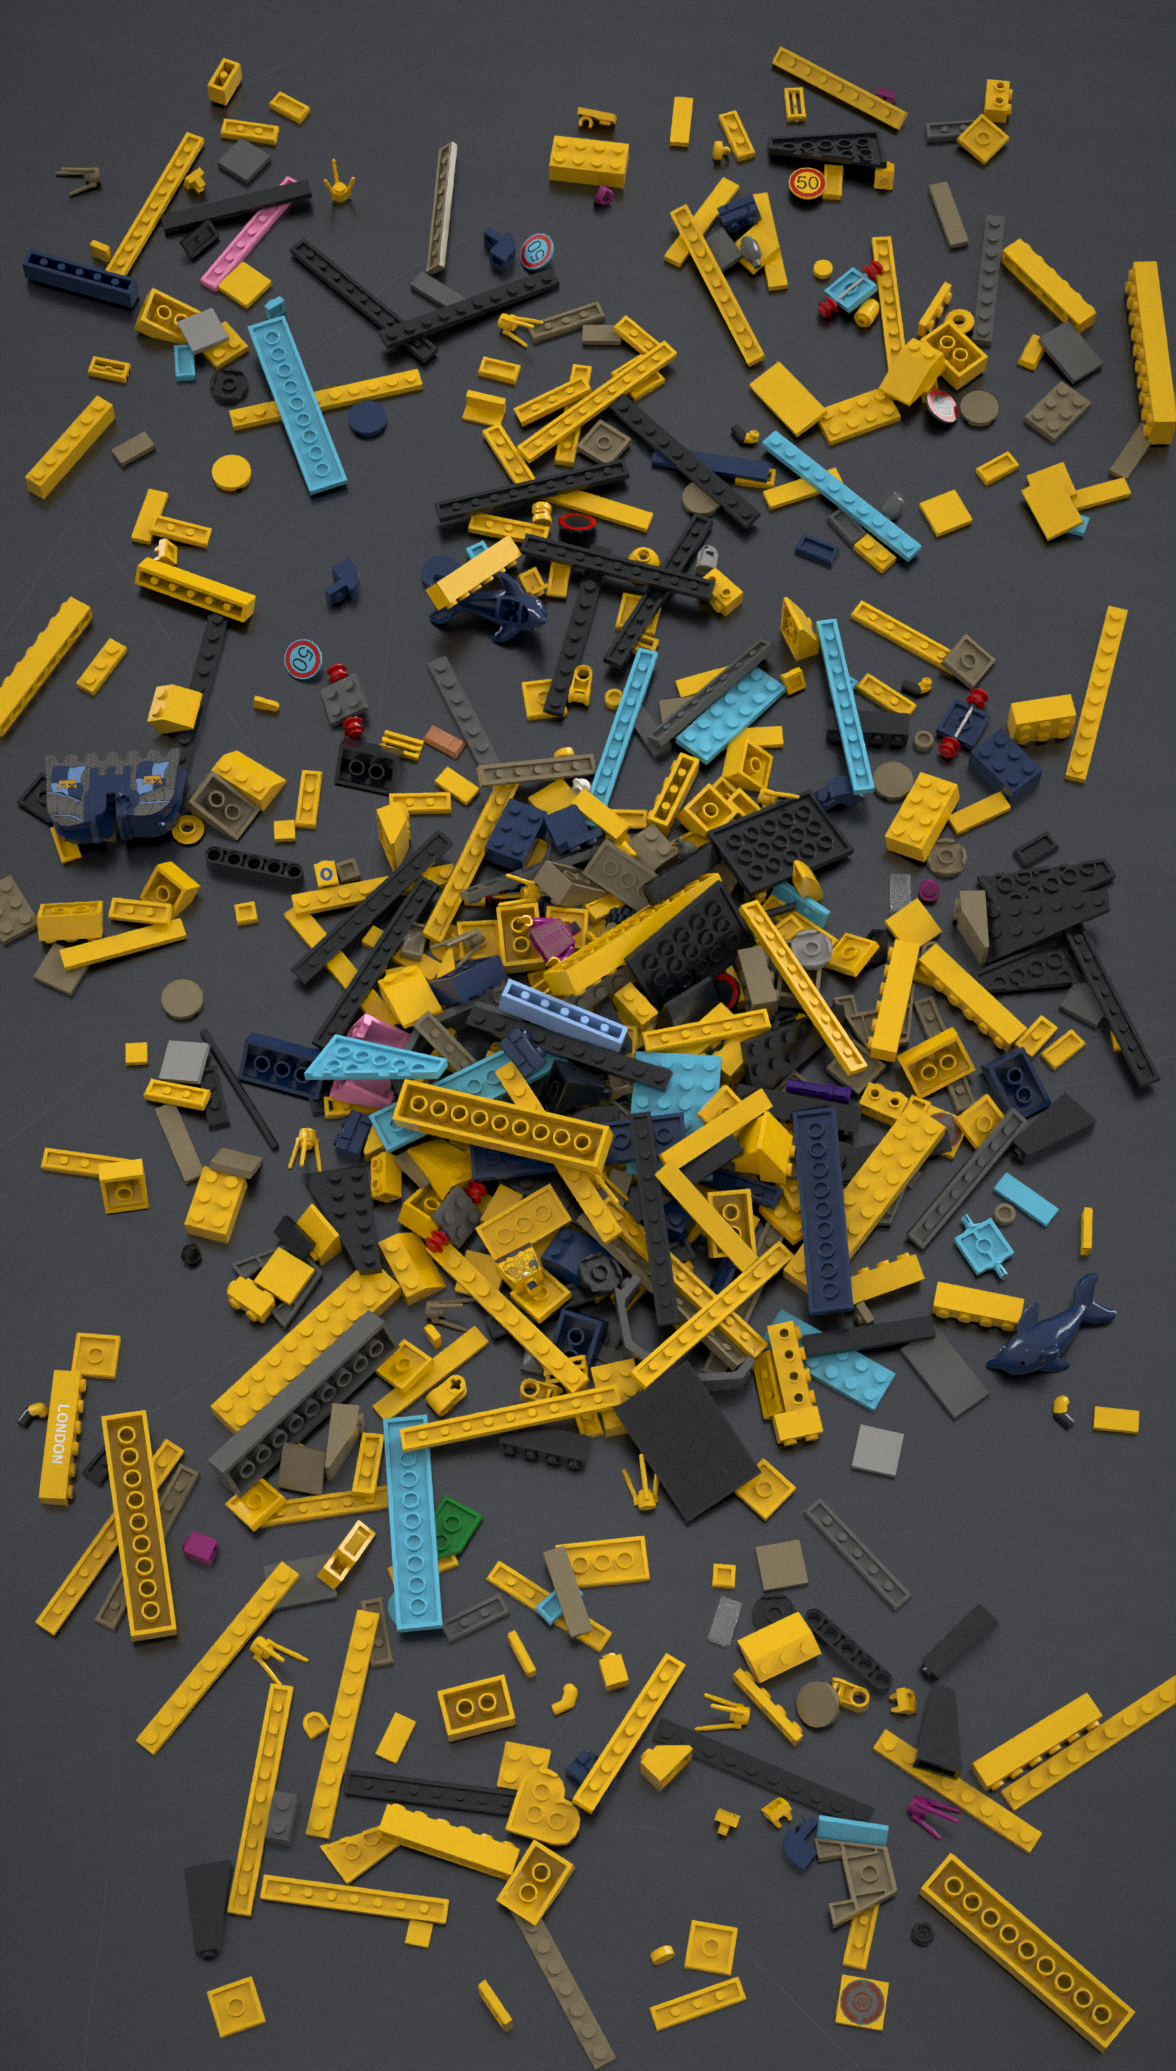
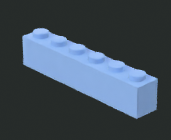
M511 979L508 980L501 995L498 1007L500 1010L556 1033L619 1053L628 1027Z

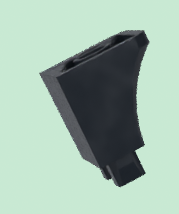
M554 1060L542 1088L541 1099L550 1113L560 1115L579 1106L599 1104L600 1099L609 1100L613 1089L611 1086L605 1085V1076L597 1074L594 1069L575 1063Z

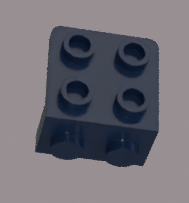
M576 804L546 815L543 818V822L559 855L568 851L572 854L580 850L582 845L589 847L597 843L596 838L602 835L600 827L589 831Z

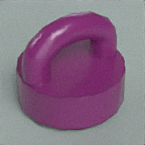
M602 184L593 200L598 204L608 205L613 200V192ZM605 193L609 194L607 200H603Z
M925 880L921 883L919 895L924 901L930 902L938 898L940 888L937 882Z

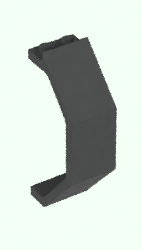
M472 999L466 1004L454 1006L434 1016L447 1030L452 1028L458 1032L467 1028L466 1021L474 1005L530 1024V1021L500 1010L498 1007ZM414 1028L404 1050L421 1053L423 1048L430 1043ZM390 1079L391 1090L394 1091L396 1096L395 1102L399 1099L405 1079Z
M636 1274L631 1279L627 1277L620 1286L622 1290L614 1286L613 1296L624 1358L626 1360L634 1358L635 1366L650 1355L633 1342L626 1308L641 1290L639 1289L641 1278ZM748 1356L737 1371L700 1373L697 1375L708 1391L741 1389L754 1372L756 1361ZM669 1368V1369H668L662 1376H660L658 1379H660L661 1377H663L664 1375H666L667 1373H669V1372L672 1371V1370Z

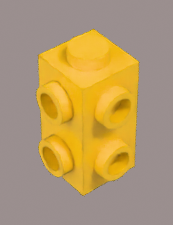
M381 1152L380 1155L371 1158V1198L384 1203H389L402 1197V1169L394 1162L396 1156L392 1152Z
M239 1276L236 1281L233 1280L227 1287L228 1303L237 1310L241 1308L246 1312V1316L254 1322L258 1320L263 1324L271 1315V1311L276 1308L275 1297L267 1290L261 1291L258 1289L257 1284L249 1278L245 1280Z

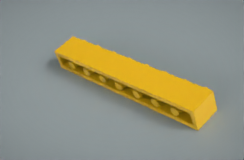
M70 597L67 602L61 605L58 614L50 619L45 631L38 635L35 644L27 649L25 657L15 665L12 674L4 679L0 688V737H3L93 618L91 607Z

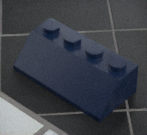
M252 1032L245 1039L238 1078L319 1100L326 1080H305L304 1073L322 1051Z

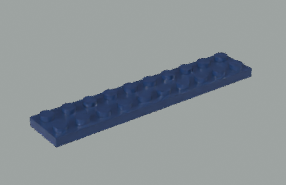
M836 1108L793 1112L809 1313L812 1316L854 1311Z
M683 1112L651 1116L657 1159H660L659 1154L686 1137ZM630 1120L596 1123L609 1126L613 1133L604 1166L635 1162ZM470 1144L473 1182L558 1172L552 1163Z

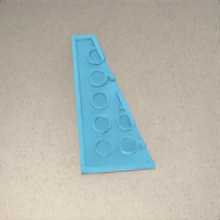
M335 1034L304 1075L305 1080L438 1079L447 1068L448 1062L445 1058Z

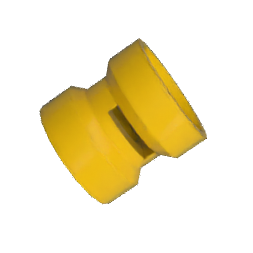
M547 502L534 503L532 505V514L534 515L532 517V524L550 527L552 525V517L550 516L551 505Z

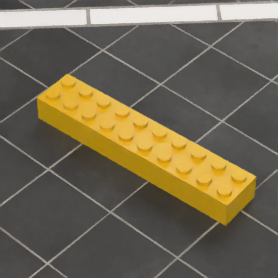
M1157 261L1133 262L1132 270L1128 272L1129 281L1125 283V293L1129 295L1127 298V308L1131 310L1129 324L1133 326L1131 340L1135 342L1133 345V356L1137 358L1135 361V372L1139 374L1137 377V388L1141 389L1139 394V403L1143 405L1141 420L1146 421V425L1143 426V436L1148 437V442H1151V444H1171L1176 428V406Z
M719 873L702 874L662 902L646 906L545 971L543 975L553 996L581 995L586 992L585 988L600 983L603 976L615 973L617 971L616 968L620 965H627L624 961L626 956L717 880L722 881Z
M408 1079L404 1080L392 1120L400 1128L598 1175L602 1174L613 1138V1133L609 1126Z
M911 1103L843 1191L850 1260L945 1135L946 1127ZM803 1243L784 1268L783 1277L808 1294Z
M383 1269L382 1273L360 1276L356 1270L211 1405L213 1415L235 1435L368 1310L378 1317L402 1296L401 1286Z
M146 1410L101 1416L131 1642L177 1635Z
M952 1853L948 1855L921 1887L919 1894L1101 2053L1104 2052L1134 2015L1135 2011Z

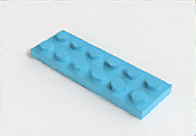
M756 666L754 670L742 677L740 682L734 684L726 694L722 695L676 737V743L707 765L728 746V743L738 737L786 692V687Z
M782 1309L772 1325L793 1320L795 1326L799 1325L802 1336L822 1333ZM767 1331L763 1339L769 1345L764 1351H772L770 1337ZM802 1338L798 1339L799 1346L804 1347ZM857 1351L803 1360L804 1368H809L812 1378L872 1412L875 1411L896 1373Z

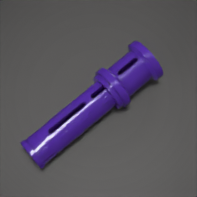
M788 1078L786 1092L822 1097L827 1101L834 1100L849 1104L851 1086L841 1087L835 1086L833 1083L822 1085Z

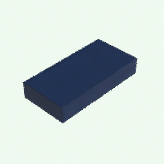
M803 533L795 548V552L832 566L840 548Z

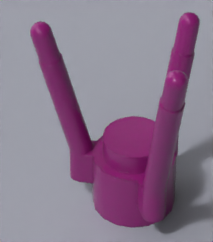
M915 1795L907 1811L912 1813L911 1819L917 1821L936 1839L940 1840L941 1836L921 1819V1816L925 1818L928 1812H931L956 1824L959 1823L958 1819L931 1806L956 1813L961 1812L959 1808L930 1800L924 1796L919 1797Z

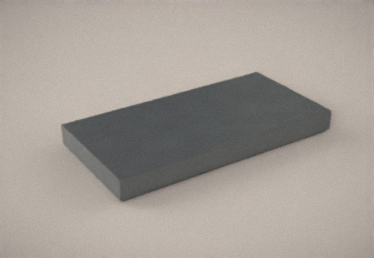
M935 1325V1339L911 1342L903 1347L900 1352L955 1420L989 1396L990 1392Z

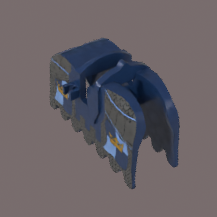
M153 749L148 752L145 759H141L139 753L132 750L124 760L119 759L118 754L112 751L107 754L104 761H100L96 753H89L83 762H79L75 754H68L63 763H58L54 755H46L47 810L57 835L73 844H100L104 842V839L110 838L113 835L114 817L117 818L118 830L122 840H132L133 837H158L169 832L176 826L181 816L183 791L187 777V770H179L181 749H171L165 758L160 756L158 750Z

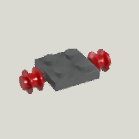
M336 663L327 670V675L331 676L329 682L332 685L321 689V694L330 724L335 727L343 723L342 726L346 729L345 735L356 738L364 732V726L361 725L362 719L355 716L369 710L359 676L356 673L349 676L346 673V666Z
M470 1181L468 1183L470 1189L465 1188L463 1190L459 1186H455L431 1217L440 1231L432 1230V1238L427 1237L425 1239L428 1250L433 1253H442L444 1251L442 1245L448 1246L449 1242L454 1248H460L482 1217V1213L475 1206V1204L481 1203L480 1196L485 1197L487 1195L486 1188L481 1182Z

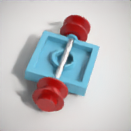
M870 260L869 267L863 266V274L852 267L824 290L826 295L825 303H818L820 314L823 317L831 318L832 311L838 312L837 305L848 313L852 312L878 290L877 285L872 281H876L877 274L879 276L883 275L882 265L878 261Z

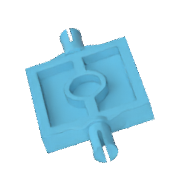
M968 1214L965 1217H961L960 1220L967 1229L963 1234L954 1238V1243L975 1274L978 1276L987 1270L994 1269L1000 1279L1005 1278L1008 1273L1002 1266V1263L1014 1256L1015 1252L993 1220L989 1218L982 1223L974 1224Z

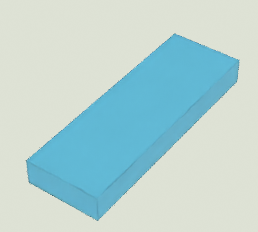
M787 882L773 888L771 894L786 904L794 902L797 912L820 928L825 926L831 911L808 896L801 898L796 888Z
M1007 1172L993 1189L994 1192L1044 1227L1048 1226L1059 1211L1057 1207Z
M819 1815L816 1838L886 1847L889 1826Z

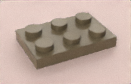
M1061 381L1024 417V422L1055 443L1091 407L1092 402Z
M11 875L0 880V940L3 945H6L38 928L37 917Z

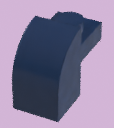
M487 227L483 235L484 244L492 248L489 251L490 263L506 272L516 258L515 239L508 231L502 236L498 231Z
M347 558L332 568L333 579L336 583L325 589L326 600L330 605L342 601L346 595L352 601L359 593L358 570Z
M850 776L831 778L826 781V786L815 791L816 798L825 810L839 803L850 807L866 798L865 794L854 795Z
M812 1816L807 1821L803 1819L795 1828L797 1833L788 1828L783 1840L785 1859L801 1874L805 1872L818 1854V1851L806 1842V1839L818 1824V1821Z

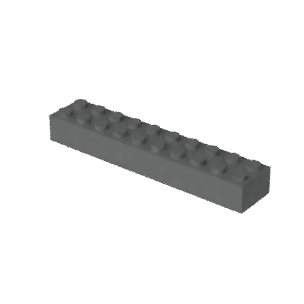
M368 1310L207 1460L225 1487L241 1498L281 1460L283 1444L285 1442L298 1444L331 1413L332 1403L341 1404L400 1348L384 1320Z

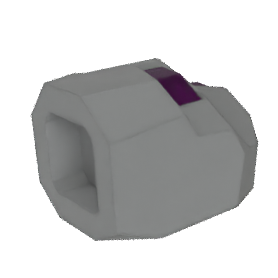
M705 545L698 552L697 574L705 576L711 570L717 568L718 552L713 546Z

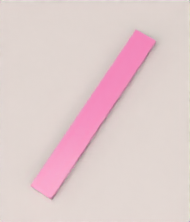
M287 176L279 186L297 181ZM291 203L257 211L200 279V284L217 292L218 285L244 260Z

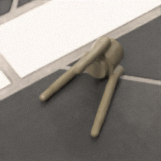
M62 167L61 171L55 172V175H84L85 183L89 182L88 185L70 192L69 196L97 187L96 183L101 182L98 167Z
M474 928L462 935L431 946L430 949L434 950L445 945L450 947L460 942H464L467 948L472 947V950L456 965L458 968L475 952L481 949L480 944L484 942V937L478 928Z
M473 1297L427 1301L425 1316L426 1318H431V1323L467 1332L468 1328L442 1320L440 1317H444L445 1309L462 1308L463 1304L461 1303L474 1302L476 1300Z

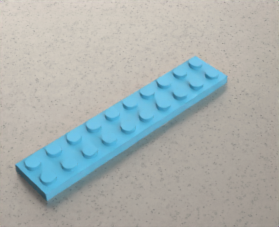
M285 316L247 326L310 495L347 484L346 475Z
M501 1050L432 1085L498 1100L508 1095V1092L495 1074V1071L511 1062V1060ZM547 1054L544 1058L548 1062L530 1078L524 1077L529 1085L547 1076L554 1060L570 1061ZM397 1102L368 1115L387 1153H391L427 1135L426 1133L400 1128L395 1124L392 1117Z
M427 1414L383 1419L398 1633L443 1628L430 1448L404 1453L399 1429L427 1424Z

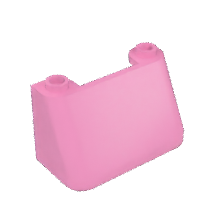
M365 1013L350 1028L346 1037L404 1049L410 1034ZM390 1079L334 1080L330 1092V1097L337 1101L383 1109L393 1104L396 1099L394 1091L390 1089Z

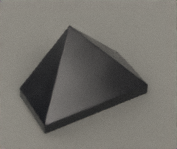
M872 929L866 936V939L877 942L879 948L867 963H887L888 933L886 930Z

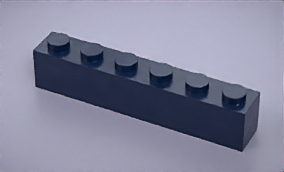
M29 249L22 264L25 278L127 307L132 308L139 295L137 279L31 249Z

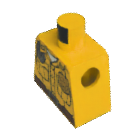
M531 1242L493 1260L496 1272L515 1293L519 1294L527 1290L530 1296H535L541 1291L539 1283L544 1278Z

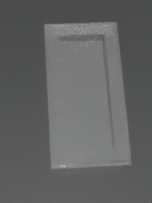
M890 874L889 914H895L911 903V875Z
M721 1596L708 1635V1641L727 1647L730 1646L743 1603Z

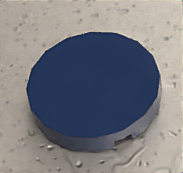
M371 400L355 404L348 414L349 426L352 431L364 437L379 434L387 424V412L384 407L378 402Z
M440 555L430 558L422 566L421 577L424 585L427 588L435 584L433 581L435 574L447 576L460 567L459 564L448 556Z

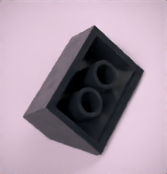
M345 738L339 746L334 783L384 794L395 793L401 773L404 750Z
M710 976L665 1003L654 1029L658 1030L699 1022L720 1004L712 978Z

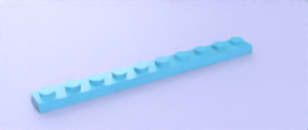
M776 430L762 442L764 449L907 562L921 551L922 545Z
M837 620L816 621V629L854 795L874 793V782Z
M638 648L590 789V793L607 807L658 658V652ZM583 816L586 825L589 829L598 828L595 824H593L590 820Z

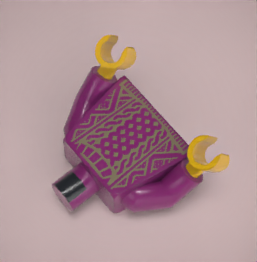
M523 915L518 920V922L524 923V926L521 927L522 931L531 928L528 930L527 937L549 969L575 952L576 941L573 936L581 932L576 921L565 926L560 918H531L529 915Z

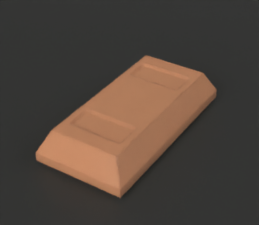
M434 725L431 726L422 739L424 743L454 759L458 758L467 745L466 742Z

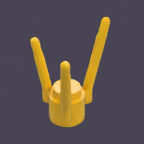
M332 159L335 184L331 188L327 179H324V183L331 195L332 201L344 202L348 196L352 195L351 190L355 177L351 178L347 189L344 183L339 182L336 161Z
M503 313L499 317L498 328L503 329V334L508 335L526 348L528 345L511 333V331H514L517 325L533 329L534 325L528 323L542 325L544 322Z
M762 788L759 793L758 803L762 804L763 809L775 804L777 797L799 799V795L775 792Z
M506 874L507 878L523 883L525 887H521L520 894H499L492 897L500 899L521 898L520 900L498 904L499 907L536 903L540 900L541 891L534 881Z
M300 1129L299 1137L296 1138L295 1147L288 1165L289 1169L293 1166L299 1147L302 1149L300 1166H303L306 1150H311L314 1146L318 1172L322 1171L319 1150L320 1139L316 1138V1131L314 1129Z
M586 1172L595 1189L597 1190L602 1187L615 1204H618L619 1200L605 1183L626 1202L629 1201V1198L604 1172L601 1175Z
M640 1454L643 1490L638 1491L639 1495H637L627 1470L623 1469L622 1472L632 1494L634 1506H638L639 1510H650L656 1508V1503H659V1479L655 1474L652 1493V1490L648 1489L644 1456Z
M259 1636L252 1643L250 1651L254 1653L253 1659L263 1667L276 1684L282 1685L263 1660V1658L268 1659L270 1656H273L280 1662H284V1658L274 1652V1648L298 1660L308 1662V1658L274 1643L269 1638L266 1640Z
M705 1693V1698L727 1705L711 1704L710 1707L730 1712L729 1720L733 1721V1723L695 1727L694 1731L741 1729V1725H748L750 1707Z

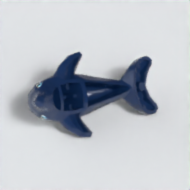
M499 571L497 576L504 590L470 594L461 601L457 598V604L449 609L446 606L440 610L436 609L430 614L429 618L436 624H443L452 620L461 611H466L500 625L501 627L491 637L492 642H505L514 638L521 630L541 628L547 620V608L539 598L525 593L510 575ZM435 574L433 581L437 583L446 576Z
M1090 1273L1077 1281L1073 1291V1306L1064 1312L1038 1322L1039 1303L1034 1302L1026 1308L1018 1321L1016 1335L1002 1347L997 1355L988 1360L986 1363L988 1368L1002 1369L1012 1375H1023L1036 1370L1058 1372L1068 1368L1070 1362L1058 1356L1066 1350L1073 1340L1081 1321L1101 1324L1111 1321L1117 1314L1114 1308L1102 1306L1093 1300L1098 1275Z

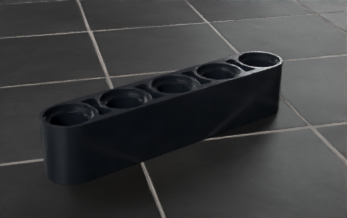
M709 842L697 848L695 852L685 856L641 886L649 905L652 906L662 902L722 862V858L717 853L714 843L711 844Z
M211 846L205 851L206 865L213 872L289 888H299L305 882L303 867L296 862L218 846ZM214 857H218V858H219L218 860H215V861H212V860H211V859L214 858ZM234 861L239 862V863L236 864V865H232V864H231V863L234 862ZM252 866H259L256 869L251 868ZM272 870H279L277 873H271ZM292 874H299L297 877H291Z
M812 1608L806 1611L804 1621L818 1643L875 1694L885 1695L890 1691L893 1681L892 1675L821 1610ZM816 1617L820 1623L811 1625L808 1619ZM832 1632L836 1635V1639L828 1640L825 1634ZM850 1648L853 1654L846 1656L842 1653V1649ZM867 1663L870 1666V1670L862 1671L858 1665ZM883 1678L887 1681L888 1685L880 1687L877 1685L876 1680Z

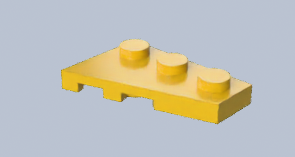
M380 1826L320 1846V1849L347 1885L400 1846V1844L377 1837Z

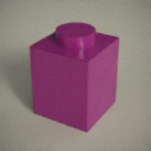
M194 1531L191 1532L190 1537L186 1536L182 1545L185 1558L209 1567L219 1548L217 1540Z

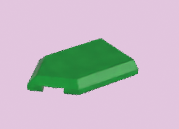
M444 1495L435 1509L438 1559L460 1554L483 1518V1515L447 1495Z

